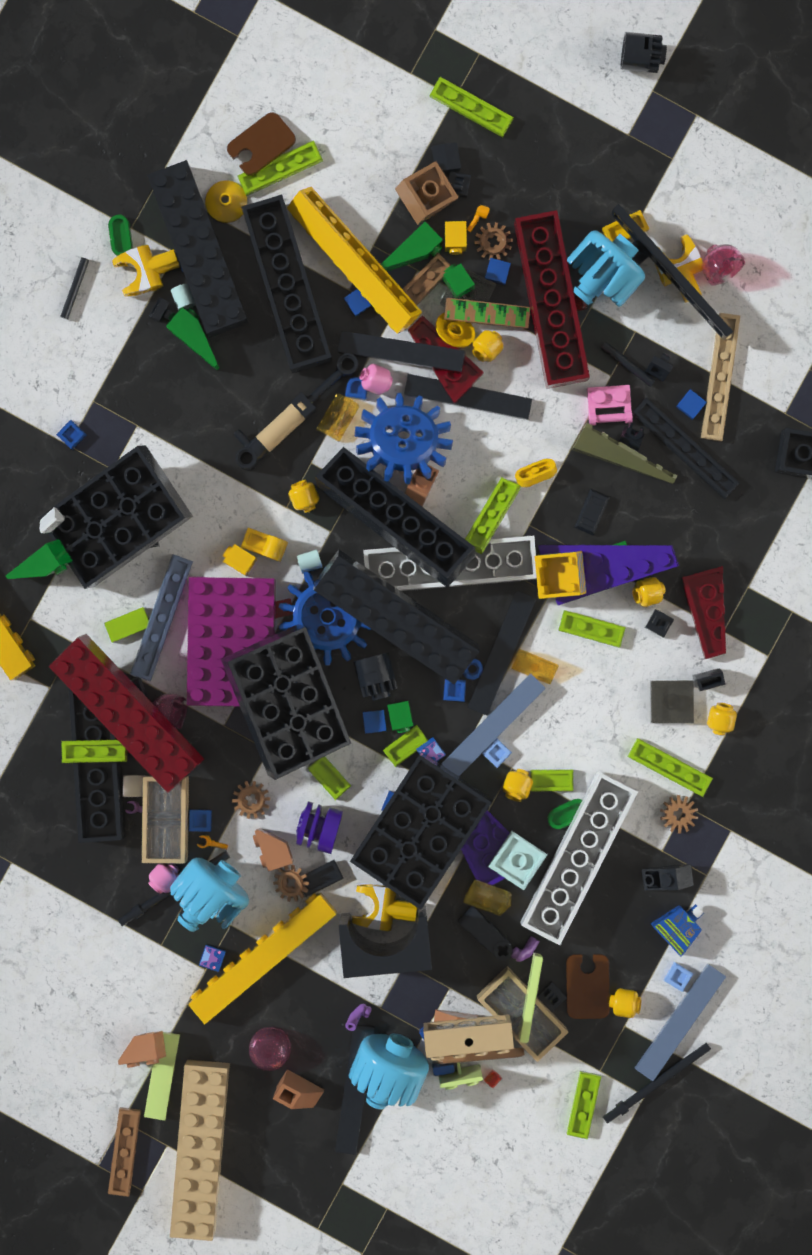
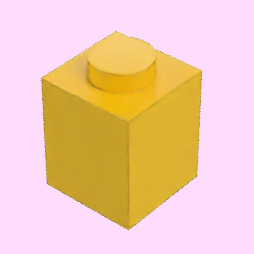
M466 221L445 222V252H449L452 255L462 254V251H466L467 248Z
M236 544L233 547L229 546L223 554L225 558L223 562L245 576L248 575L258 559Z

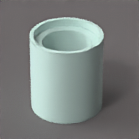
M182 284L171 289L178 311L182 307L187 310L196 305L188 284Z
M317 549L297 555L302 574L307 571L310 572L323 568Z

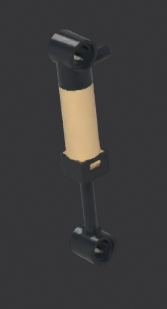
M346 353L341 355L337 361V370L307 398L301 392L281 414L251 441L238 429L234 436L244 448H241L236 453L237 464L243 470L254 469L295 428L317 411L313 403L342 376L353 377L356 375L359 365L357 358L353 354ZM349 360L354 363V367L351 370H345L342 368V364ZM251 454L253 457L251 463L243 464L241 460L243 455Z

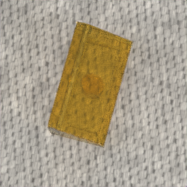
M337 393L317 430L339 442L356 414L359 405L353 400Z
M519 649L511 669L525 675L531 673L537 680L551 684L559 665Z
M474 880L463 902L501 916L511 906L512 894L506 890Z

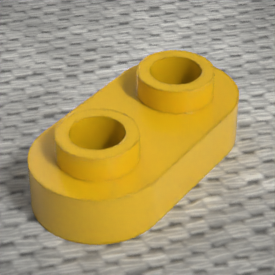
M542 459L520 468L515 473L517 484L521 487H531L534 484L552 478L557 473L555 461L552 459Z

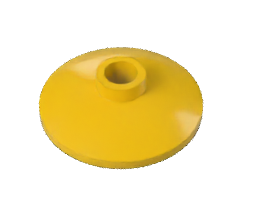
M227 180L220 181L208 190L205 198L206 209L210 216L219 222H234L242 217L243 211L241 207L247 205V196L239 184ZM225 196L229 197V202L227 203L222 202V198Z
M445 313L439 315L435 323L436 331L447 344L464 348L474 341L475 330L471 323L444 320Z

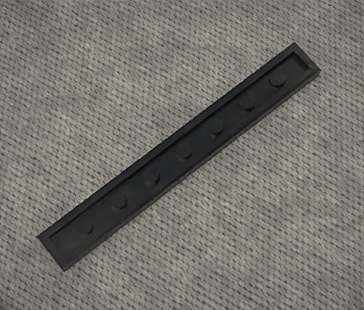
M621 205L615 206L611 212L612 217L716 333L724 340L730 336L733 330Z

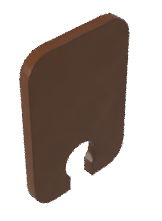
M270 112L233 139L227 145V152L233 160L244 150L252 152V158L239 166L246 175L252 176L295 144L296 137L278 114Z
M582 954L569 956L566 961L568 1015L574 1019H602L607 1017L610 1011L608 958L603 954H593L595 968L591 973H584L580 967L583 961Z

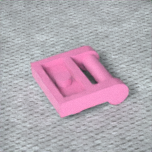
M630 385L587 388L589 424L595 426L596 423L624 421L625 423H632ZM624 408V413L596 415L595 409Z

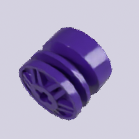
M308 801L307 806L301 813L297 826L296 845L301 846L304 837H307V848L311 847L314 840H318V851L331 854L343 811L330 807L324 816L321 815L322 805L318 804L316 813H313V802Z

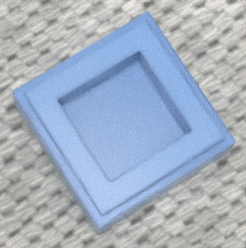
M497 738L482 752L497 768L512 753Z
M674 962L663 980L683 992L693 973Z

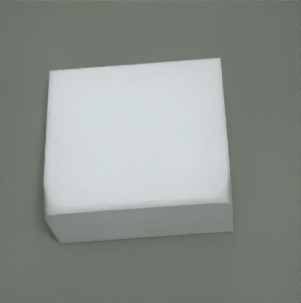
M54 507L40 520L41 533L52 532L64 521L65 518L57 508Z
M124 775L123 797H143V777L146 775Z

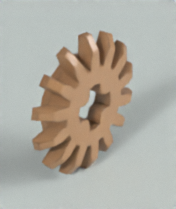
M495 222L494 228H491L490 223H487V230L483 227L480 228L483 232L482 235L476 233L480 241H475V244L481 245L476 250L477 252L484 250L483 258L490 254L489 260L493 258V255H496L497 260H500L499 254L502 253L504 256H507L504 250H511L512 248L507 245V243L513 242L512 238L507 239V236L511 233L510 231L503 232L506 227L504 225L501 229H498V223ZM496 236L500 244L490 247L488 239Z
M246 781L245 788L241 785L238 786L241 790L240 793L234 791L233 794L237 795L238 799H232V803L238 802V806L234 807V809L240 808L242 810L239 814L240 816L245 812L247 813L246 819H250L251 814H254L256 819L258 818L257 812L264 815L265 812L262 808H269L265 801H270L271 799L264 796L269 791H261V788L264 786L263 784H260L257 788L256 781H253L252 786H249L248 781ZM254 794L255 799L258 801L256 804L253 803L249 806L246 796Z
M677 795V801L670 797V804L663 803L667 807L666 810L660 809V812L665 813V816L660 817V819L667 820L664 826L666 828L671 825V832L678 828V833H681L683 827L688 832L687 825L690 824L694 827L695 824L691 820L698 819V816L693 815L694 812L698 811V808L692 809L694 801L688 804V797L686 796L683 801H681L680 795ZM679 808H682V812L685 813V817H681L680 820H676L677 817L673 815L674 811H678Z
M288 865L284 866L285 871L279 868L280 875L274 874L278 881L273 882V885H278L279 887L275 890L276 893L281 891L282 895L280 897L283 899L285 895L288 896L287 901L289 902L292 897L297 902L298 895L303 899L304 894L302 891L308 892L304 885H309V882L302 879L307 877V875H299L302 870L301 868L295 872V865H291V870ZM288 878L290 880L295 879V888L287 885L289 883Z

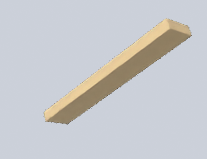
M719 313L718 315L733 330V333L725 340L717 333L715 335L706 397L707 403L705 404L701 439L720 442L723 441L741 317L740 315Z

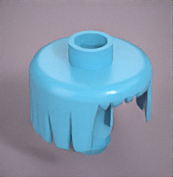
M591 231L567 259L569 265L573 263L572 267L574 269L580 266L578 272L583 275L579 280L581 284L578 287H574L573 292L588 305L594 303L592 299L595 296L599 297L604 292V295L610 297L618 307L622 306L645 279L643 269L632 260L639 250L621 234L612 242L601 232Z
M193 858L170 887L171 895H174L176 901L182 898L180 906L183 908L184 913H179L178 922L189 931L194 932L199 929V924L203 925L209 918L213 919L218 913L216 917L217 922H222V929L227 928L249 904L248 894L237 883L241 874L223 860H220L215 866L203 858Z
M396 1033L390 1035L372 1034L365 1037L361 1042L351 1066L349 1078L354 1086L358 1082L357 1089L361 1093H364L368 1087L366 1102L373 1108L384 1109L388 1105L394 1106L398 1101V1106L400 1107L405 1104L406 1106H411L418 1098L429 1070V1063L425 1055L414 1046L409 1038Z

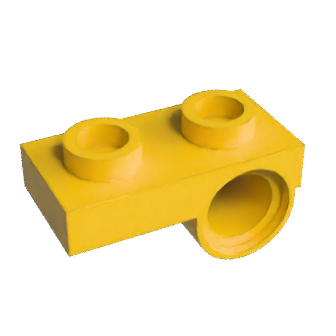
M248 528L241 548L281 562L288 542Z

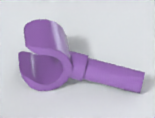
M127 802L134 805L133 811L125 810L128 814L142 813L143 806H139L138 802Z

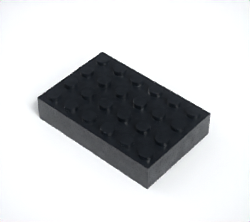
M142 445L133 448L54 507L59 510L65 519L48 534L53 541L60 540L72 559L68 565L84 589L95 587L187 522L193 515L148 447ZM48 510L46 513H44L43 515H41V516L38 518L39 521H40L50 510Z
M297 624L221 659L269 777L277 780L351 744L305 626Z
M422 752L350 862L421 910L482 819L493 799Z

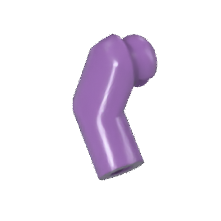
M530 936L522 950L518 947L513 949L511 957L516 959L517 962H522L533 954L540 941Z
M360 1004L350 1014L346 1028L349 1031H354L361 1015L368 1018L372 1008L366 1006V1004Z

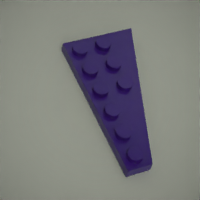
M538 545L541 555L582 551L586 594L555 597L557 605L679 566L672 545Z
M488 810L461 849L481 890L505 879L489 868L488 865L510 833Z

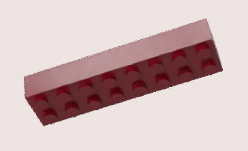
M558 211L515 218L514 227L546 389L586 382L589 380L590 375Z
M87 634L77 637L49 666L167 793L174 789L204 760L198 751Z

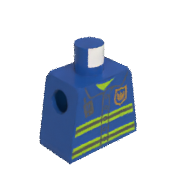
M696 904L687 912L681 906H677L653 921L651 925L681 957L702 931L696 924V921L704 912Z

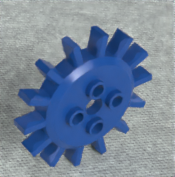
M397 393L395 399L396 406L388 408L380 397L376 402V407L380 412L378 416L365 409L362 411L361 419L369 423L371 428L355 426L354 437L369 439V442L356 445L357 455L372 452L374 456L367 461L366 469L371 471L380 463L386 466L384 481L387 482L391 479L394 470L404 472L403 478L406 484L411 483V470L418 468L426 479L431 478L432 471L427 465L430 460L441 467H444L446 464V457L436 452V448L452 450L453 440L438 438L439 434L450 432V421L435 425L433 420L439 416L440 407L437 405L428 413L420 410L423 404L422 396H418L414 401L413 407L404 406L402 393ZM391 429L392 432L388 433L386 430ZM400 432H407L410 436L407 439H403L398 434ZM400 444H403V445H405L406 447L401 448V447H399V445H400Z
M308 571L305 572L304 579L308 583L309 588L301 592L296 586L290 584L287 588L290 593L298 597L296 604H279V608L283 611L293 612V621L280 624V630H286L297 624L305 626L314 649L324 650L323 660L325 665L331 664V651L335 649H340L342 657L346 661L351 660V654L347 650L346 645L354 641L359 647L365 648L367 644L364 639L357 636V632L360 627L371 630V628L338 606L332 607L329 600L313 590V576ZM316 606L318 613L312 614L310 612L311 607ZM326 610H330L334 614L333 620L329 623L324 622L321 617L322 613ZM344 619L345 626L339 627L337 624L338 620ZM324 626L325 633L319 634L317 631L318 627Z

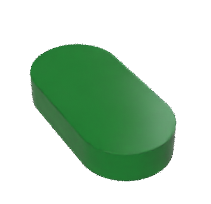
M114 215L109 220L108 228L111 249L116 256H119L133 249V242L128 219L123 215Z
M573 799L552 809L547 816L549 825L554 829H562L569 826L582 800Z

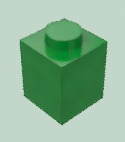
M461 263L457 266L452 264L444 270L443 280L455 299L461 298L474 289L475 284Z
M403 701L387 705L392 730H397V733L410 731L409 727L413 726L409 702Z

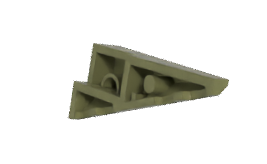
M586 423L572 448L573 451L671 484L675 482L678 476L663 469L661 465H655L648 461L647 457L622 442L614 440L605 432L601 433L593 429V425Z

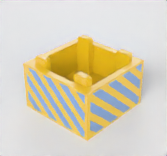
M582 551L534 556L539 599L586 594Z

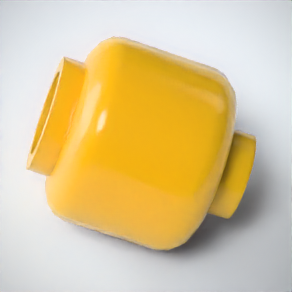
M483 331L472 343L473 355L481 362L493 361L503 350L501 335L496 331Z
M301 480L291 485L292 489L288 495L293 507L296 510H303L304 513L314 510L316 508L315 504L320 499L314 484L307 482V480Z
M655 577L639 580L632 588L634 601L643 607L660 603L663 600V594H665L664 584Z
M719 702L710 708L707 725L713 730L714 734L723 736L725 733L734 730L737 712L733 709L732 705Z
M517 769L516 771L508 772L502 787L506 793L505 797L516 802H521V800L528 798L533 780L528 776L529 773L527 771Z
M620 988L617 989L615 995L610 996L609 1007L613 1008V1013L616 1016L634 1018L636 1014L640 1013L642 998L638 997V993L634 990Z

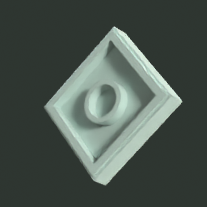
M511 830L488 867L522 890H525L547 854Z

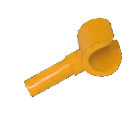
M481 205L477 208L474 219L466 229L467 231L471 232L480 217L487 218L490 210L489 207Z
M208 835L199 836L206 839V845L197 844L200 848H207L209 846L226 850L228 848L227 844L215 842Z

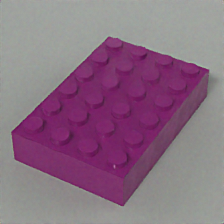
M189 577L187 706H239L221 659L275 635L276 579Z

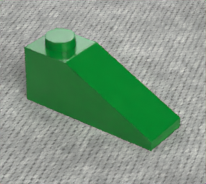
M424 222L380 265L386 271H391L426 260L431 255L435 257L442 250L443 239Z
M182 307L167 324V329L214 369L218 370L217 360L199 320H197L199 316L190 308L187 311Z
M57 539L46 543L9 572L6 577L7 579L48 576L53 573L59 575L67 570L66 565L72 559L60 540Z

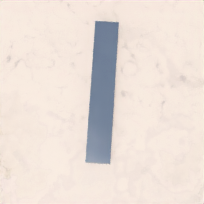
M172 554L130 675L151 681L193 561Z
M530 673L441 764L457 776H460L546 688Z
M710 964L705 966L635 1066L637 1071L651 1081H654L726 978L724 974Z

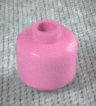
M370 364L360 373L363 389L374 394L381 395L387 392L392 385L393 378L390 371L379 365Z
M158 863L149 874V885L159 894L171 892L170 887L179 876L177 873L179 868L173 863Z

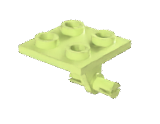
M459 1062L454 1073L439 1075L440 1088L447 1090L455 1089L461 1084L473 1086L478 1084L479 1081H483L480 1064L461 1068Z

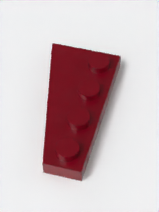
M423 315L408 329V333L415 343L458 349L443 341L438 335L436 327ZM466 355L462 373L431 368L454 404L484 374Z
M723 566L682 577V583L704 659L726 654Z

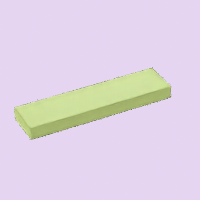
M533 953L518 1037L522 1043L529 1042L543 962L542 955L538 953Z
M163 1032L166 1057L160 1058L159 1063L153 1064L144 1117L164 1121L167 1116L180 1039L179 1034Z

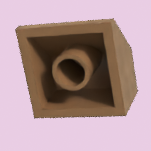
M436 161L403 179L395 188L417 225L434 216L459 198Z

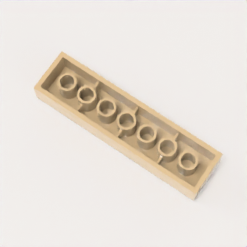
M187 1060L185 1063L170 1227L171 1238L213 1241L216 1230L230 1063Z

